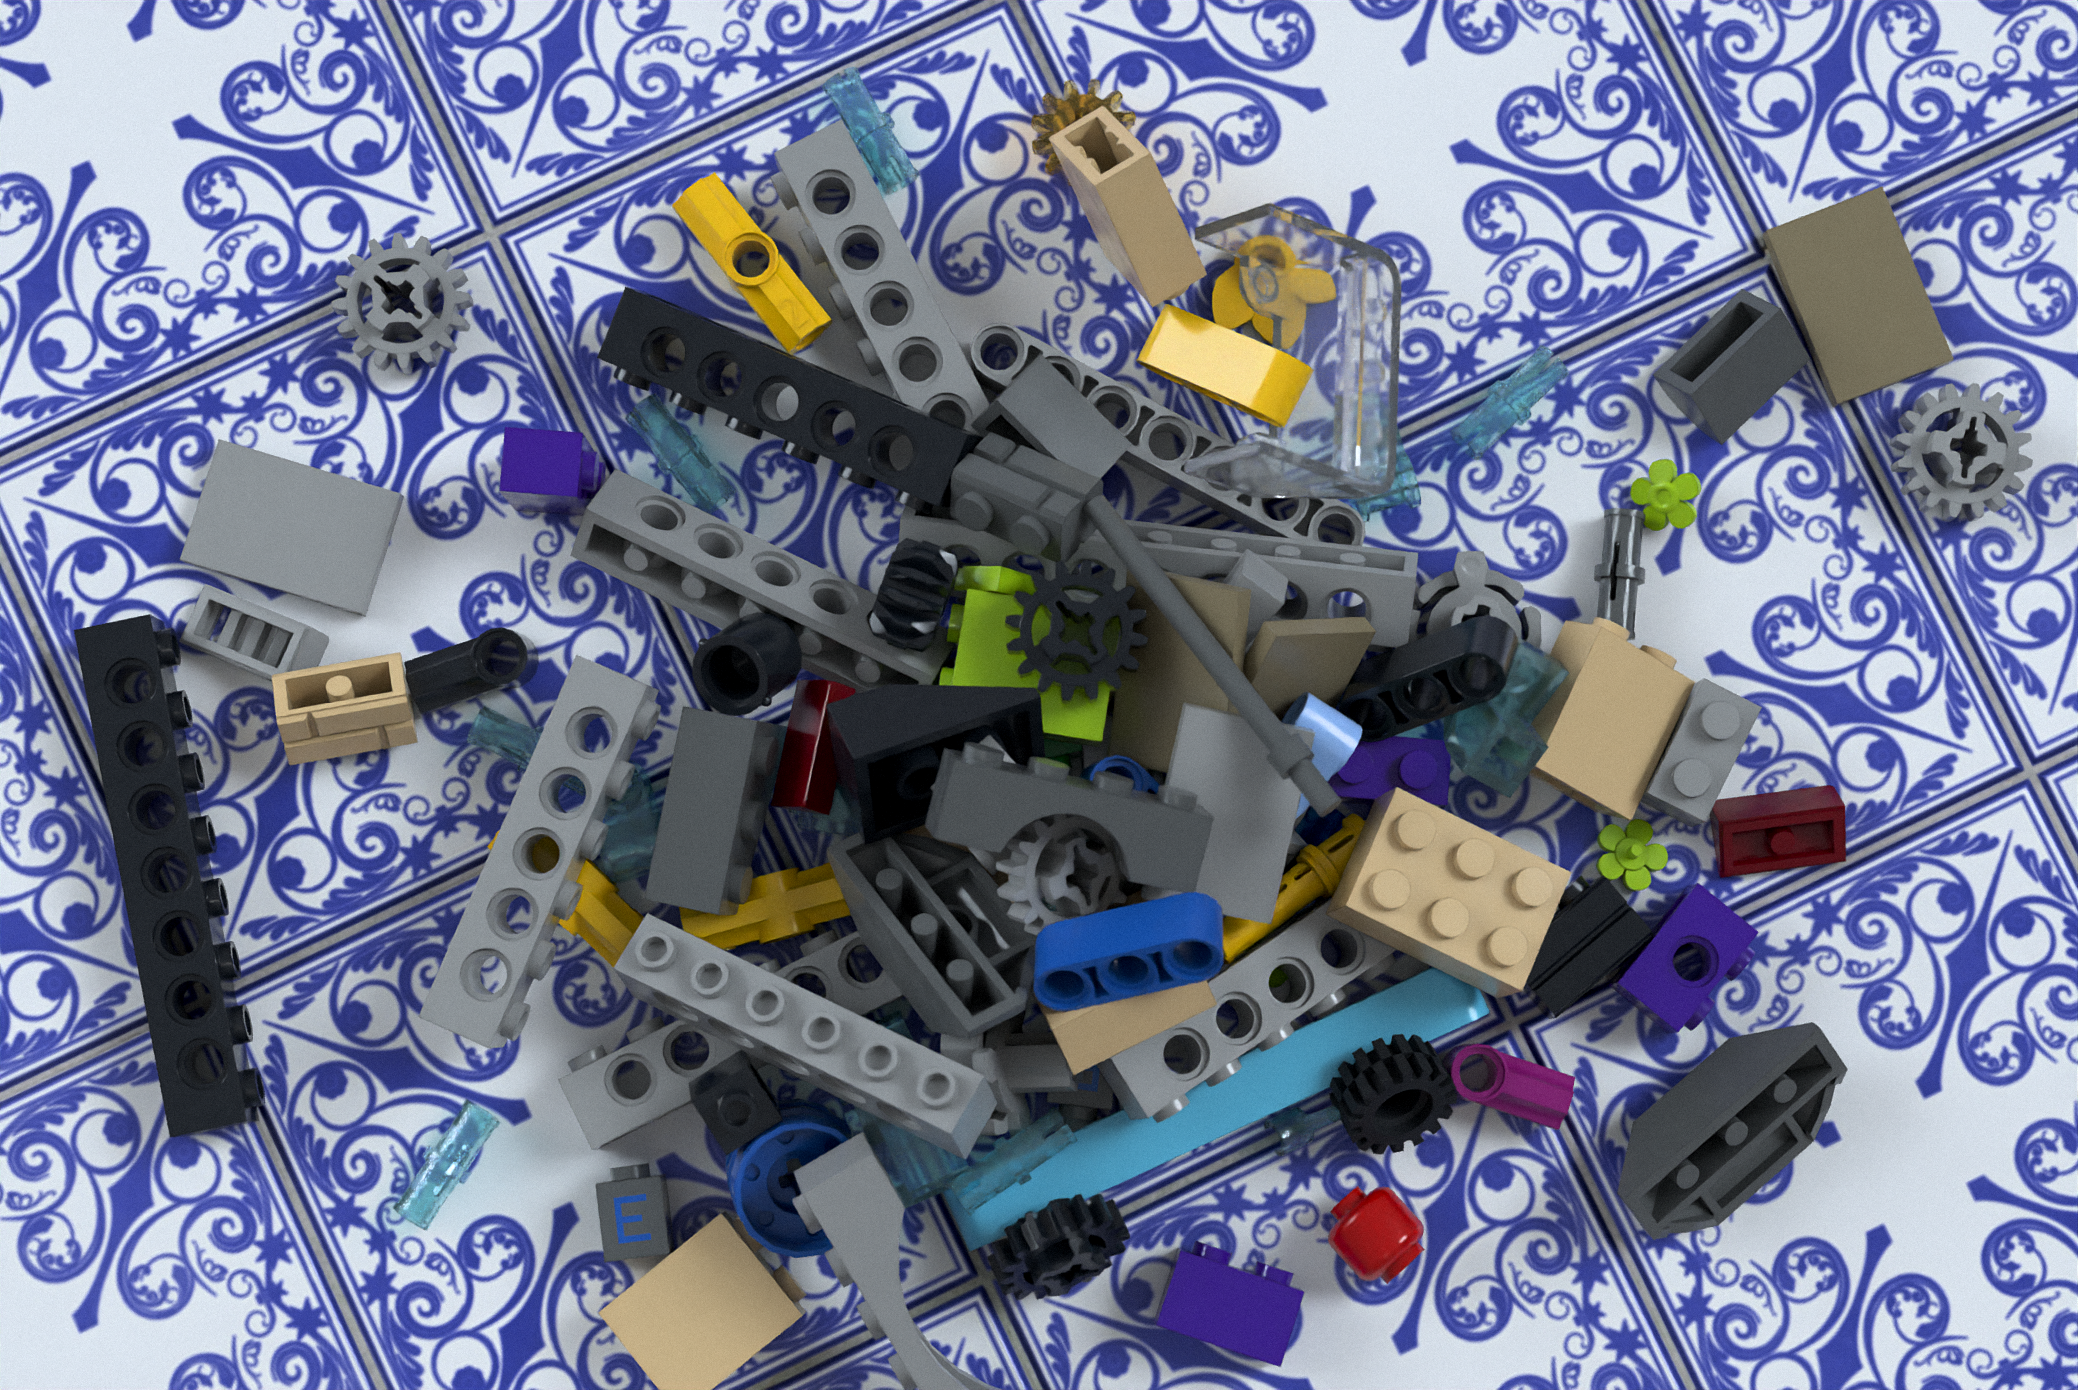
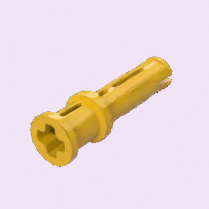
M1354 813L1348 815L1342 820L1343 828L1315 847L1309 844L1300 850L1296 858L1297 864L1282 875L1271 924L1232 916H1225L1223 918V963L1230 964L1234 961V958L1278 928L1321 896L1325 899L1333 897L1365 824L1361 817Z

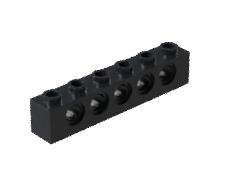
M629 287L624 289L597 358L617 366L613 377L624 383L649 391L652 382L672 390L669 402L700 415L705 414L708 406L728 415L725 423L726 427L758 440L761 439L763 431L785 440L781 448L783 452L812 464H817L820 455L842 464L838 472L840 477L869 489H874L877 480L899 489L895 497L896 501L926 514H931L934 505L938 507H951V476L953 469L969 453L973 454L974 448L983 440L982 436L653 294ZM679 338L685 347V358L679 368L671 371L666 364L665 353L668 345L673 340ZM735 362L741 371V384L733 394L728 396L722 389L721 375L726 366ZM791 386L798 396V408L791 418L784 421L778 414L776 403L779 394L785 388ZM849 411L855 420V433L849 442L840 445L834 438L833 424L840 413ZM905 435L912 444L913 456L910 463L904 469L897 470L890 461L889 451L894 440Z

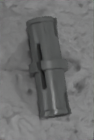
M1612 508L1604 511L1605 528L1602 563L1596 565L1594 570V580L1600 582L1597 617L1607 619L1627 629L1630 632L1627 639L1629 641L1634 640L1636 634L1634 627L1638 585L1645 583L1646 571L1640 567L1645 514L1642 511L1633 509Z

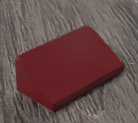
M797 680L771 806L830 815L837 778L826 704L847 698L855 694L856 689L831 680Z
M1831 785L1717 799L1710 812L1716 862L1720 878L1846 862L1845 804L1835 787Z

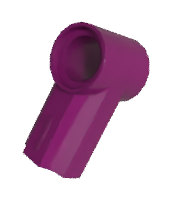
M1484 1044L1456 1046L1446 1053L1442 1061L1456 1087L1454 1090L1458 1100L1470 1101L1554 1130H1559L1563 1119L1568 1113L1574 1094V1076L1505 1054ZM1473 1054L1481 1057L1488 1069V1077L1485 1084L1476 1091L1467 1089L1461 1082L1459 1075L1462 1062L1469 1055Z

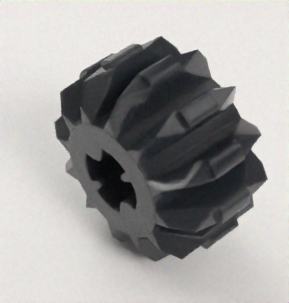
M905 538L897 544L889 565L885 570L876 601L872 608L873 612L869 622L873 635L886 640L887 644L903 650L908 648L923 652L929 648L936 637L959 570L956 555L941 549V546L925 540L919 542Z

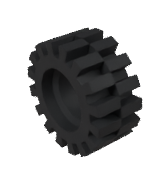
M1403 1034L1392 1035L1391 1044L1389 1045L1385 1044L1383 1038L1371 1041L1374 1050L1365 1053L1362 1047L1353 1052L1352 1055L1356 1062L1350 1064L1343 1061L1337 1069L1341 1077H1332L1330 1083L1333 1092L1329 1093V1097L1352 1142L1356 1143L1358 1148L1365 1152L1371 1148L1374 1154H1384L1388 1145L1393 1153L1404 1151V1142L1411 1140L1415 1147L1424 1142L1421 1136L1423 1132L1428 1130L1434 1135L1442 1128L1437 1119H1449L1453 1113L1449 1104L1457 1102V1094L1454 1090L1456 1087L1433 1046L1428 1041L1424 1043L1420 1036L1412 1035L1407 1041Z

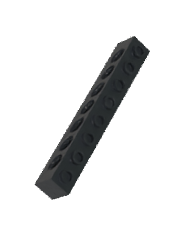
M151 614L74 630L170 1138L185 1137L260 1121L257 1107L265 1105L264 1085L259 1069L257 1067L249 1068L245 1043L253 1041V1028L247 1006L245 1004L237 1005L233 980L240 979L241 966L234 942H225L221 917L229 914V904L224 883L221 878L213 879L209 854L216 853L217 851L216 835L209 815L201 816L196 792L204 790L205 779L198 754L196 752L189 753L185 729L193 726V717L185 690L177 691L173 666L181 664V654L176 634L173 628L165 629L164 622ZM145 670L151 680L150 691L143 700L129 703L124 694L125 682L133 673ZM157 732L163 742L162 754L153 764L142 766L136 757L137 744L146 734ZM168 794L175 805L174 817L167 826L155 829L148 820V808L155 798ZM180 857L187 868L186 880L178 890L167 892L160 882V870L169 859ZM190 919L198 928L199 941L192 952L181 956L173 948L171 937L174 928L180 922ZM201 982L210 991L211 1005L205 1015L194 1019L186 1012L183 1000L186 991L192 985ZM208 1046H213L221 1053L224 1065L220 1076L208 1083L198 1075L195 1063L201 1050Z

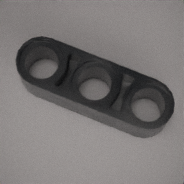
M1485 615L1469 619L1366 659L1359 663L1347 685L1338 712L1362 727V735L1359 741L1371 743L1382 741L1492 700L1500 695L1505 688L1517 653L1518 638L1515 630L1507 622L1497 617Z

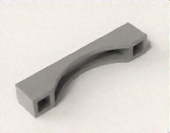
M861 1132L794 1171L802 1193L792 1199L798 1213L811 1234L823 1229L834 1248L824 1254L841 1285L845 1288L855 1282L866 1300L856 1306L875 1341L886 1335L897 1352L889 1357L888 1361L904 1390H914L917 1387L919 1390H1003L988 1385L955 1366L931 1345L911 1318L905 1304L899 1277V1236L905 1207L895 1185L865 1134Z

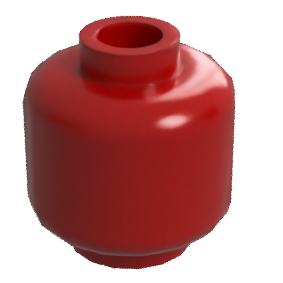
M1357 1186L1330 1211L1338 1222L1330 1230L1328 1242L1363 1281L1370 1282L1381 1277L1388 1284L1425 1250L1419 1243L1424 1233L1422 1222L1389 1187L1375 1188L1366 1195Z

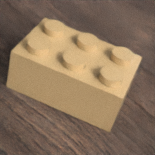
M1396 787L1375 798L1325 915L1496 998H1501L1523 991L1572 872Z

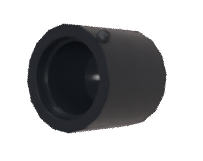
M752 613L744 615L711 638L699 640V648L693 659L692 676L697 691L708 705L723 714L733 716L749 714L761 705L764 707L770 706L772 703L771 698L796 680L802 667V650L797 636L787 623L771 614Z

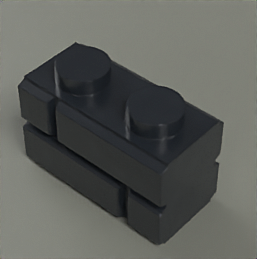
M1581 875L1565 887L1558 904L1559 909L1553 916L1523 988L1529 998L1548 1019L1557 1018L1654 935L1652 930L1604 876L1597 877L1588 884Z

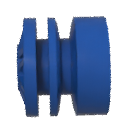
M799 1098L778 1101L783 1120L726 1155L727 1186L733 1199L735 1210L748 1234L766 1249L793 1258L824 1255L825 1252L834 1247L823 1229L811 1234L798 1213L792 1199L802 1193L798 1182L790 1181L787 1175L786 1162L798 1158L803 1167L853 1138L845 1121L824 1105Z

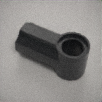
M502 627L492 628L480 634L477 638L405 661V677L411 696L420 714L426 715L504 688H518L525 685L536 674L539 657L535 645L525 635ZM512 641L519 650L518 665L507 675L499 676L495 673L491 664L492 653L499 644Z

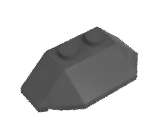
M903 832L867 845L864 844L860 834L857 833L827 848V858L861 940L931 1031L968 1040L1025 1010L1034 982L1037 936L1024 931V923L1009 918L1007 912L1012 902L998 896L997 889L1000 887L972 853L929 837Z
M1810 1022L1729 1038L1633 1122L1617 1194L1653 1240L1665 1238L1668 1236V1233H1687L1718 1226L1814 1142L1831 1106L1835 1086L1842 1083L1848 1070L1820 1027Z

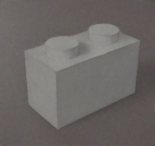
M1705 678L1695 683L1642 796L1641 802L1690 827L1706 822L1762 707Z

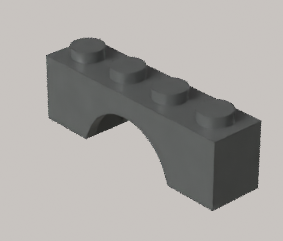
M965 743L963 752L944 748L925 823L926 828L934 839L1001 853L1010 839L1020 829L1034 820L1054 814L1080 815L1099 823L1107 830L1114 846L1117 867L1129 881L1182 893L1195 892L1214 817L1200 804H1196L1197 794L1165 785H1159L1157 795L1132 789L1133 780L1103 771H1095L1093 781L1069 776V766L1040 757H1030L1028 766L1003 761L1005 752L977 743Z

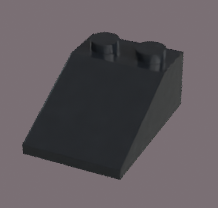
M887 684L826 704L838 791L865 845L925 825L933 795V790L930 787L936 783L944 748L963 752L965 743L979 744L990 734L1016 764L1028 766L1030 757L1045 758L1041 696L1036 688Z

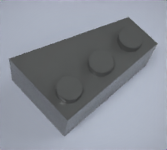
M683 706L644 899L717 915H737L739 904L743 905L747 901L753 879L751 864L777 779L787 726Z

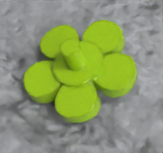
M1670 459L1654 461L1649 467V478H1638L1631 486V498L1635 503L1639 505L1650 503L1643 510V514H1645L1643 524L1653 531L1665 529L1669 521L1674 527L1680 529L1690 526L1696 520L1697 510L1690 502L1684 500L1696 498L1700 494L1701 483L1698 477L1691 472L1677 476L1676 464Z
M1634 819L1626 825L1624 831L1615 824H1609L1600 831L1597 837L1598 845L1602 850L1608 852L1597 860L1596 868L1600 876H1604L1609 881H1614L1623 873V884L1631 892L1643 891L1649 887L1651 883L1649 871L1656 872L1663 869L1668 862V853L1663 845L1657 843L1645 845L1653 836L1652 826L1642 819Z

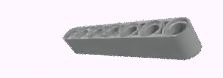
M1002 322L991 323L981 328L974 336L971 344L972 371L977 381L995 393L1000 394L1037 356L1042 354L1062 375L1070 380L1071 384L1095 408L1103 403L1112 402L1119 404L1125 409L1128 421L1117 430L1132 445L1119 458L1120 460L1261 535L1320 542L1317 531L1318 527L1325 522L1335 521L1347 528L1350 533V545H1363L1366 535L1365 523L1360 514L1344 502L1012 325ZM996 343L1006 344L1015 351L1017 359L1011 367L1005 370L991 369L984 364L981 358L983 351L988 346ZM1161 432L1175 434L1180 438L1184 452L1174 460L1165 461L1159 459L1151 452L1149 440ZM1215 462L1229 463L1239 474V484L1230 490L1221 491L1215 489L1208 483L1205 477L1206 468ZM1279 491L1285 493L1294 503L1295 514L1287 520H1273L1264 513L1261 499L1270 492Z

